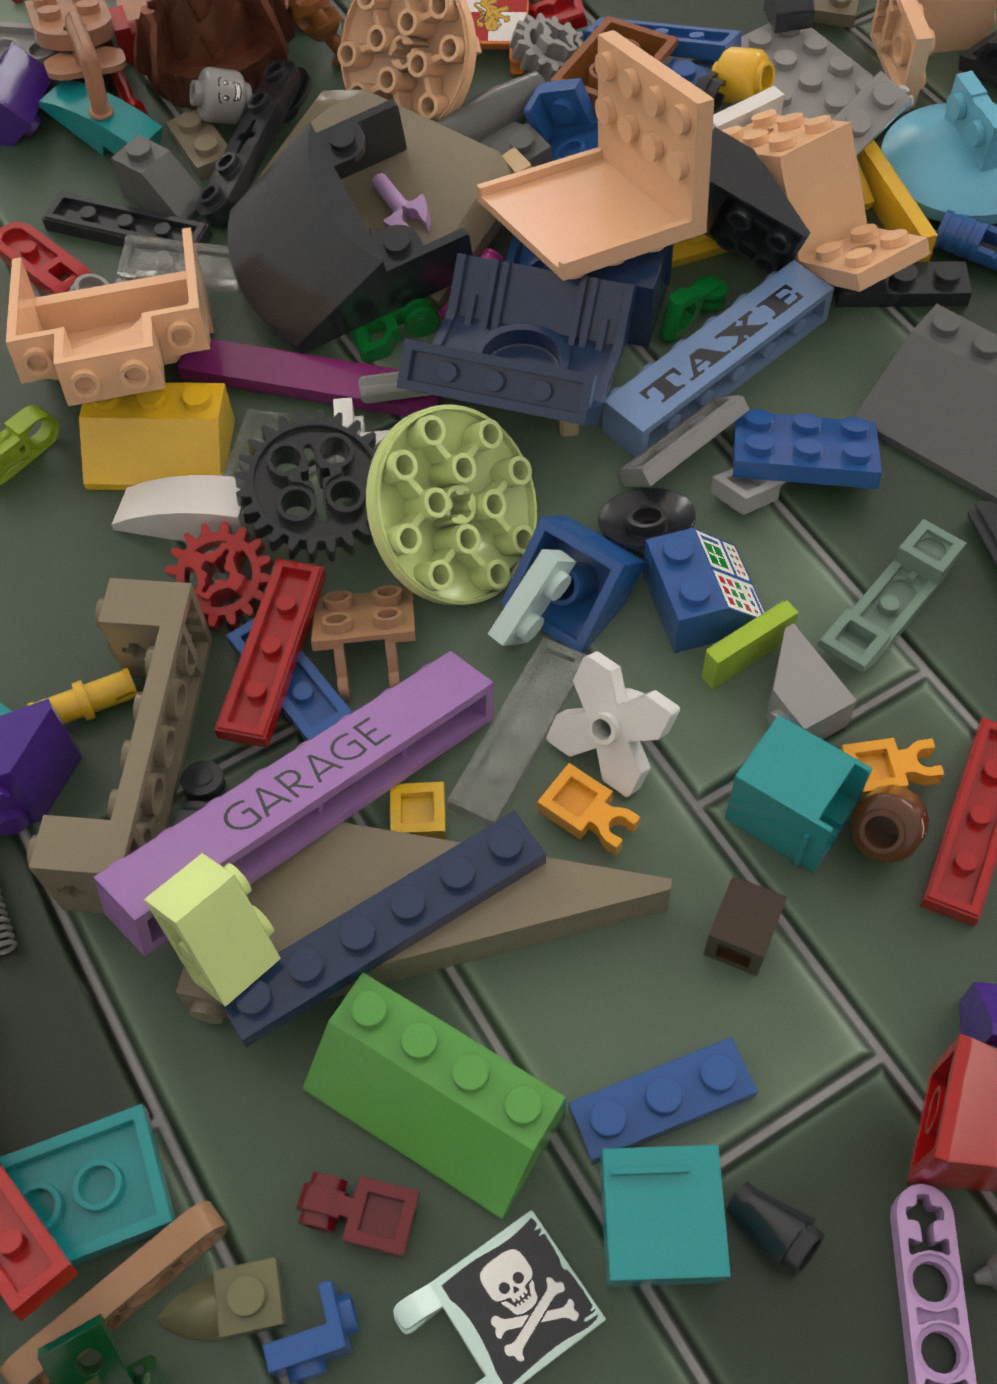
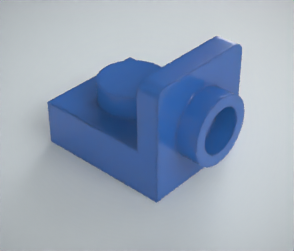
M581 78L539 83L524 108L527 123L546 142H548L556 127L590 124L596 114Z

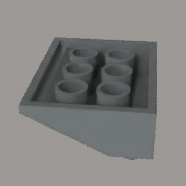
M936 304L909 334L853 417L876 422L878 439L997 505V335Z

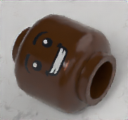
M886 785L875 788L858 802L851 813L849 829L852 841L862 854L874 861L893 863L906 859L916 851L928 833L930 820L927 807L917 794L905 787Z

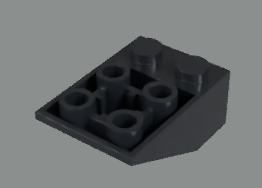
M714 127L712 131L707 232L704 234L715 240L722 249L736 252L753 262L760 271L767 274L774 271L778 272L794 260L811 232L755 150Z

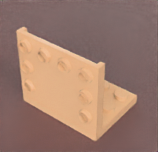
M614 30L598 34V54L595 57V69L598 75V98L595 101V113L598 119V147L476 185L477 201L563 281L581 278L586 273L607 266L620 265L627 259L648 252L661 251L666 246L707 232L714 98Z

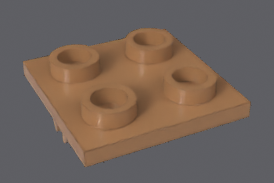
M386 585L376 588L373 592L352 594L349 591L337 590L319 597L313 616L312 651L333 649L338 693L344 702H351L346 643L384 639L390 688L399 684L401 678L397 642L416 641L413 592L408 588L402 589L399 586Z

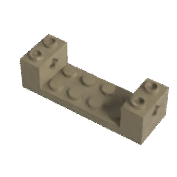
M110 578L105 597L99 598L96 604V625L105 635L109 643L110 653L116 657L121 669L127 667L131 676L147 678L143 692H138L134 699L133 719L135 725L131 740H125L122 746L120 763L123 773L119 788L113 789L109 796L107 809L109 820L43 815L38 835H33L30 839L27 849L29 869L62 910L104 914L94 876L107 869L116 860L128 856L150 842L170 826L213 640L192 583Z

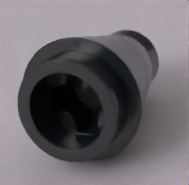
M745 1182L738 1189L726 1209V1213L740 1224L777 1271L785 1268L795 1277L811 1261L825 1236L823 1232L814 1226V1217L758 1190L749 1182Z

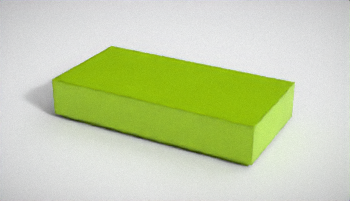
M788 600L782 601L707 648L702 670L703 680L713 690L779 648L785 628L793 623L796 625L799 612Z

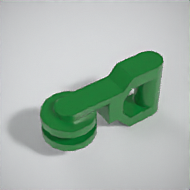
M703 275L697 277L690 288L681 287L673 292L668 299L660 331L661 338L667 341L676 340L688 331L694 319L700 315L701 309L709 311L720 309L724 305L725 296L728 291L726 283L715 276Z
M423 298L412 300L405 307L350 332L361 360L364 363H371L391 355L396 342L402 340L399 325L405 324L409 335L414 337H422L432 333L439 324V316L432 302ZM377 331L386 332L383 338L373 341L370 335Z

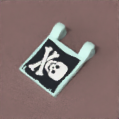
M532 1210L435 1280L401 1300L393 1309L395 1322L405 1335L419 1329L443 1309L485 1376L475 1384H524L606 1321V1318Z

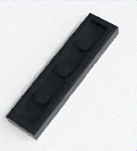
M66 192L59 193L42 218L44 226L48 231L185 261L182 229L191 227L198 258L212 236L210 226L207 223Z

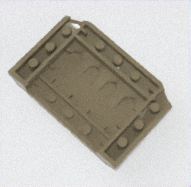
M322 90L257 180L310 122L317 133L388 100L368 90ZM398 105L407 145L406 150L341 179L367 231L371 235L386 228L383 220L393 214V211L372 186L373 177L383 173L407 201H412L421 194L424 195L430 211V231L428 232L423 227L420 220L411 219L410 217L406 218L407 224L416 231L424 245L460 228H466L470 236L473 256L480 257L481 252L488 247L503 224L477 201L476 185L513 174V171L499 151ZM451 286L423 299L430 300L435 309L440 311L449 301Z

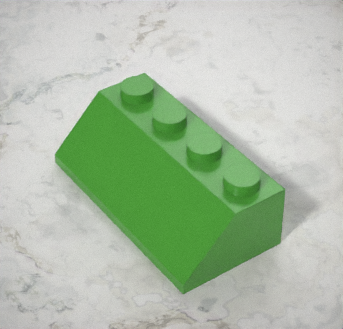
M363 972L328 1021L302 1088L304 1092L502 1221L566 1114V1096Z

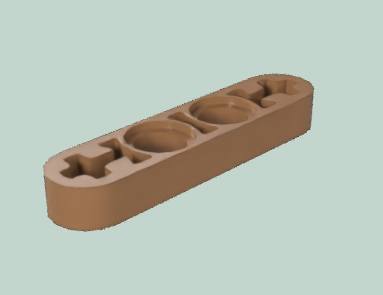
M210 1201L200 1202L177 1217L14 1352L0 1369V1373L6 1383L51 1384L37 1359L39 1348L99 1314H102L112 1333L220 1241L228 1229L227 1224ZM91 1349L82 1351L78 1355L77 1360L81 1359Z

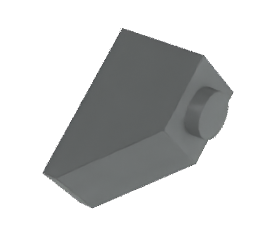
M137 135L111 157L123 198L148 211L189 220H194L200 215L197 211V204L199 201L198 196L202 189L169 149L141 135Z

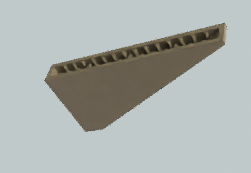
M342 822L250 885L252 891L247 897L251 905L257 907L272 924L274 933L269 938L279 953L461 842ZM546 857V863L384 962L368 972L367 975L381 984H386L666 911L673 879ZM183 967L175 993L187 1010L190 1011L189 1015L202 1022L222 1024L224 1018L229 1017L221 1003L192 980L186 968ZM357 980L326 999L348 994Z

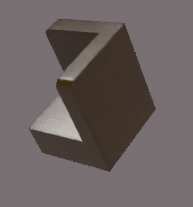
M733 877L709 933L703 955L757 976L787 897L741 878Z

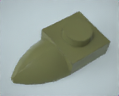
M276 1257L213 1270L212 1276L197 1281L171 1300L158 1315V1324L177 1335L200 1341H222L287 1327L280 1261Z

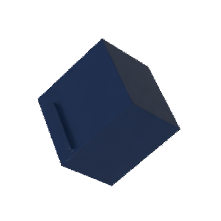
M674 244L664 247L661 251L648 252L627 259L620 265L607 266L587 274L588 277L637 286L628 331L630 337L627 344L649 348L666 294L667 285L670 284Z

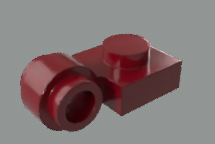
M312 1172L310 1183H303L295 1208L301 1211L298 1224L315 1230L334 1233L336 1223L347 1219L342 1237L344 1243L405 1258L421 1196L419 1191L359 1176L354 1198L345 1193L348 1184L346 1180L324 1173Z

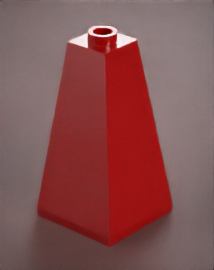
M960 1034L931 1067L907 1184H926L937 1189L997 1192V1048Z

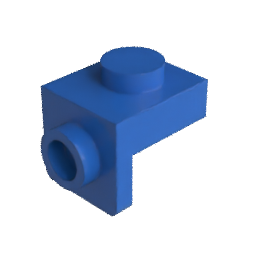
M331 1279L318 1284L327 1323L264 1344L263 1349L268 1373L278 1378L288 1376L289 1384H301L326 1375L328 1373L326 1362L354 1353L350 1335L360 1332L355 1305L351 1293L347 1292L340 1295L338 1286Z

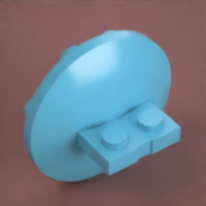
M973 71L956 74L951 94L948 96L946 103L919 108L897 120L886 133L881 151L925 217L941 222L949 209L955 211L956 214H962L967 218L976 219L980 223L985 222L991 225L997 223V105L989 98L986 89Z

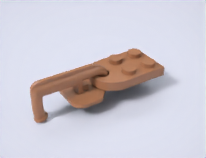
M24 1L37 44L44 49L60 51L44 61L47 76L57 81L84 78L90 102L89 115L95 120L109 119L113 114V108L108 102L103 75L123 70L127 66V61L122 49L101 45L109 41L115 34L112 17L105 1Z

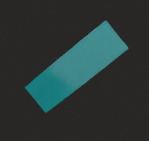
M73 80L61 81L39 100V107L102 156L108 151L116 154L137 135H141L161 145L163 127L142 111L110 93H107L109 104L113 108L112 116L106 120L93 119L89 115L90 102L85 83Z

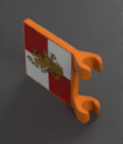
M466 0L471 11L476 36L479 38L481 49L510 50V75H526V70L519 68L522 61L512 59L513 49L509 47V43L519 20L524 21L525 16L529 14V0Z

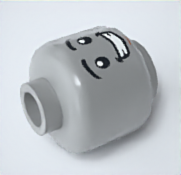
M215 67L204 68L198 80L191 81V105L197 106L198 114L205 122L228 125L240 123L248 107L247 103L252 96L250 84L245 82L244 77L237 70Z

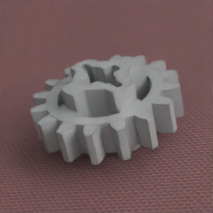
M538 13L535 20L530 15H526L524 21L519 20L509 43V47L513 49L511 57L512 59L522 61L519 67L521 70H528L529 73L537 71L545 79V82H550V79L583 44L584 41H581L584 34L576 32L569 22L564 25L559 24L556 16H553L550 20L545 18L542 13Z

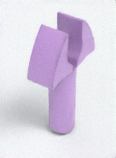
M379 173L373 177V188L393 211L391 216L383 220L386 228L397 224L409 226L406 218L410 217L411 219L420 220L423 227L428 232L430 231V211L423 194L412 201H407L385 174Z

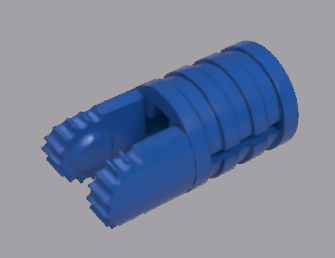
M948 209L937 230L938 235L934 248L942 249L949 254L953 253L957 257L966 258L967 261L997 271V253L982 246L983 242L997 247V227L985 222L980 223L976 219L967 218L965 215L956 214L955 211Z

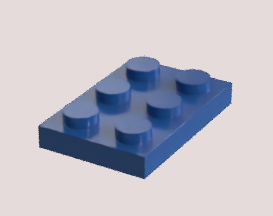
M761 409L746 412L734 422L732 477L879 489L882 467L876 422L866 421L859 417H846L844 419L820 418L810 413H800L795 416L772 414Z

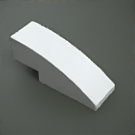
M187 475L160 478L127 487L111 525L115 531L185 542L183 535L186 532L193 535L195 539L201 537V525L205 523L213 533H218L222 521L227 522L232 528L233 535L242 526L249 531L251 523L245 524L242 513L245 507L238 506L236 492L241 489L236 487L235 477Z

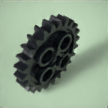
M318 409L314 420L310 421L307 420L302 410H298L297 423L290 424L285 417L280 415L278 416L279 430L276 432L266 425L261 427L264 442L251 438L248 440V449L251 455L239 456V465L242 471L235 473L236 487L241 489L236 492L238 506L245 507L242 510L245 524L255 523L254 534L257 539L271 534L269 539L270 550L274 552L285 543L288 545L289 559L292 560L298 555L300 549L307 550L310 563L315 562L318 551L325 550L327 557L332 562L335 561L336 548L341 546L350 556L354 555V540L356 538L366 545L371 544L372 534L367 517L366 487L370 465L377 448L374 449L376 446L375 432L361 437V422L356 420L347 428L343 426V417L340 412L334 416L331 422L325 421L322 409ZM306 448H310L314 454L317 479L320 488L323 489V504L329 519L326 523L319 520L314 487L312 482L309 481V466L304 453ZM331 455H339L345 458V460L340 463H330L325 458ZM282 464L297 466L295 470L290 472H282L276 469ZM340 498H350L356 504L351 507H340L334 502ZM296 506L308 510L302 516H291L286 513L289 508Z

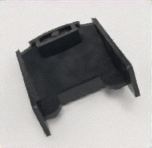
M394 99L385 101L317 133L310 122L230 210L227 232L228 251L232 269L241 292L254 315L268 332L274 337L278 336L290 344L297 353L304 354L405 307L412 300L425 298L451 286L457 253L473 256L470 236L466 228H460L426 245L423 244L416 231L406 225L397 224L389 226L370 235L347 193L341 179L406 150L407 145L399 107Z

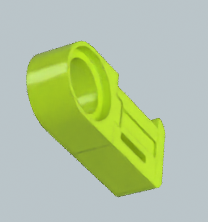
M29 405L23 408L4 423L6 428L0 432V486L48 449L58 437L60 430L58 420L38 405ZM42 420V425L37 433L29 437L32 427Z

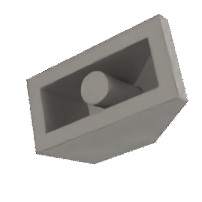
M793 623L785 628L778 653L766 713L767 722L770 727L779 714L824 740L848 726L857 700Z

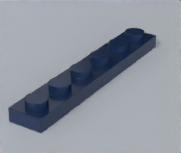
M514 810L280 951L278 954L281 959L226 1007L223 1004L221 1005L247 1048L359 978L362 972L367 974L546 863V853Z

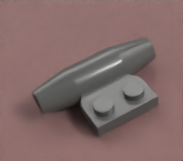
M537 71L491 87L461 105L457 110L435 121L499 151L501 155L515 147L530 162L532 167L545 164L553 159L551 146L529 123L524 125L527 122L524 108L538 84L545 83L544 78Z

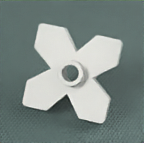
M596 651L583 657L572 680L583 708L566 709L557 714L546 739L569 757L596 748L602 780L623 796L628 797L641 788L651 768L640 741L659 740L669 734L680 712V707L656 690L644 694L634 689L625 688L621 667Z

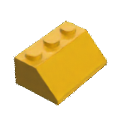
M165 383L164 389L82 404L79 415L83 484L85 489L126 490L127 487L145 481L174 476H226L235 417L225 383Z

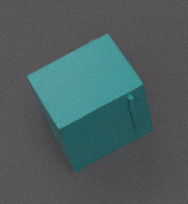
M778 714L736 774L725 819L794 861L793 864L796 866L800 864L815 873L850 819L851 813L859 802L873 768Z
M719 1145L602 1149L599 1168L606 1287L721 1283L731 1277Z

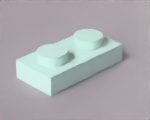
M542 549L493 624L488 635L502 646L523 644L532 640L544 623V618L541 615L549 603L560 598L568 588L572 579L569 573L576 564V561L562 550Z

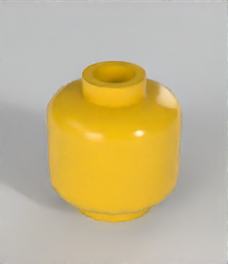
M729 47L722 53L719 60L714 63L711 70L719 73L718 78L726 80L725 87L721 86L718 90L719 93L724 94L723 102L737 104L772 87L774 84V64L769 61V57L762 49Z

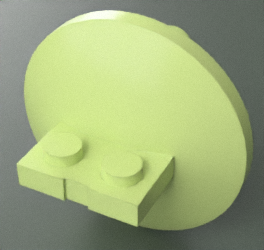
M438 405L414 412L403 418L386 434L377 448L370 465L366 487L367 517L374 540L373 543L376 545L386 566L405 587L418 596L434 603L443 605L475 604L488 600L502 592L509 586L536 529L537 502L531 477L532 468L530 462L523 457L518 446L498 422L477 410L459 405ZM515 562H517L515 568L510 574L509 569L514 565Z

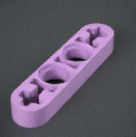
M926 1184L912 1185L896 1197L890 1212L909 1384H953L956 1382L959 1384H977L954 1212L950 1201L937 1188ZM917 1200L922 1201L925 1211L935 1212L937 1221H934L926 1229L928 1247L941 1244L942 1253L927 1250L912 1255L909 1252V1245L916 1247L922 1242L919 1222L908 1220L906 1214L907 1211L916 1205ZM928 1264L941 1271L947 1283V1293L943 1300L940 1302H930L917 1293L913 1284V1273L917 1266ZM930 1333L943 1335L954 1346L956 1363L953 1369L946 1374L933 1371L923 1360L921 1345L925 1336Z

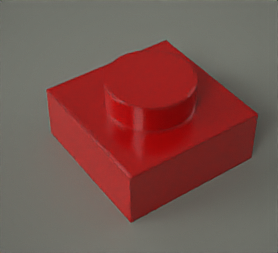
M122 5L108 8L112 17L118 47L123 50L127 64L134 63L133 45L137 31L135 19L127 21Z

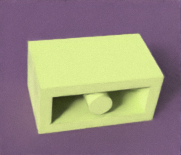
M201 853L147 896L144 901L192 980L226 1007L281 958L269 938L274 933L272 924L257 907L251 905L247 897L252 888L245 876L233 864L228 863L223 867Z

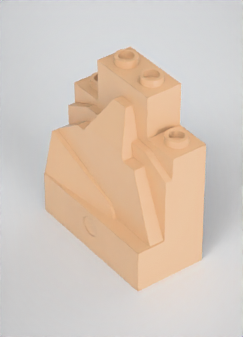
M191 227L182 229L186 271L36 298L22 258L12 259L6 345L21 384L45 379L59 380L68 406L164 389V365L177 363L184 354L210 349V333H214L212 311Z

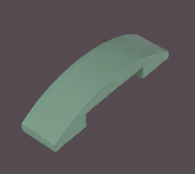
M923 519L898 548L893 562L852 610L847 608L820 639L818 646L861 673L865 672L891 647L908 627L948 574L967 543Z

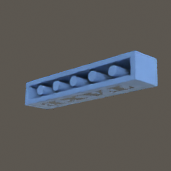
M795 260L778 272L770 273L762 284L750 293L740 295L731 307L720 315L709 318L702 328L689 338L679 340L667 354L655 363L645 365L636 377L622 387H616L611 390L603 407L602 432L634 458L711 399L731 394L824 323L828 317L834 287Z

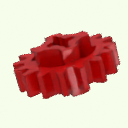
M222 521L218 533H213L205 523L201 525L202 536L198 539H195L188 532L183 535L185 542L188 544L185 550L179 548L171 549L170 552L179 561L177 565L165 567L164 572L171 578L176 579V582L190 583V573L195 574L198 585L194 591L197 594L196 596L205 619L208 618L209 627L214 631H219L223 620H227L234 629L240 627L239 616L246 614L250 619L255 618L256 611L253 609V606L256 603H261L264 594L262 592L263 587L266 588L270 575L264 573V571L274 567V562L270 556H260L266 547L259 538L249 543L251 534L247 528L242 526L233 535L230 525ZM219 547L218 550L203 554L210 549ZM245 556L249 558L252 567L251 581L244 576L242 571L246 563L244 560ZM227 571L229 573V578L226 581L217 579L214 582L212 579L215 572L224 574ZM239 598L233 604L221 607L224 602Z

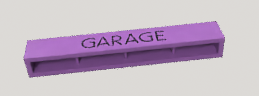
M449 651L434 662L424 665L415 674L393 688L386 689L374 700L355 712L345 715L333 726L311 740L304 741L292 752L270 766L258 770L251 778L221 797L212 799L199 811L175 826L165 829L150 842L128 856L116 860L107 869L94 876L104 914L144 956L148 955L167 942L168 939L144 899L201 853L223 867L228 863L233 864L251 885L492 721L494 682L452 651Z

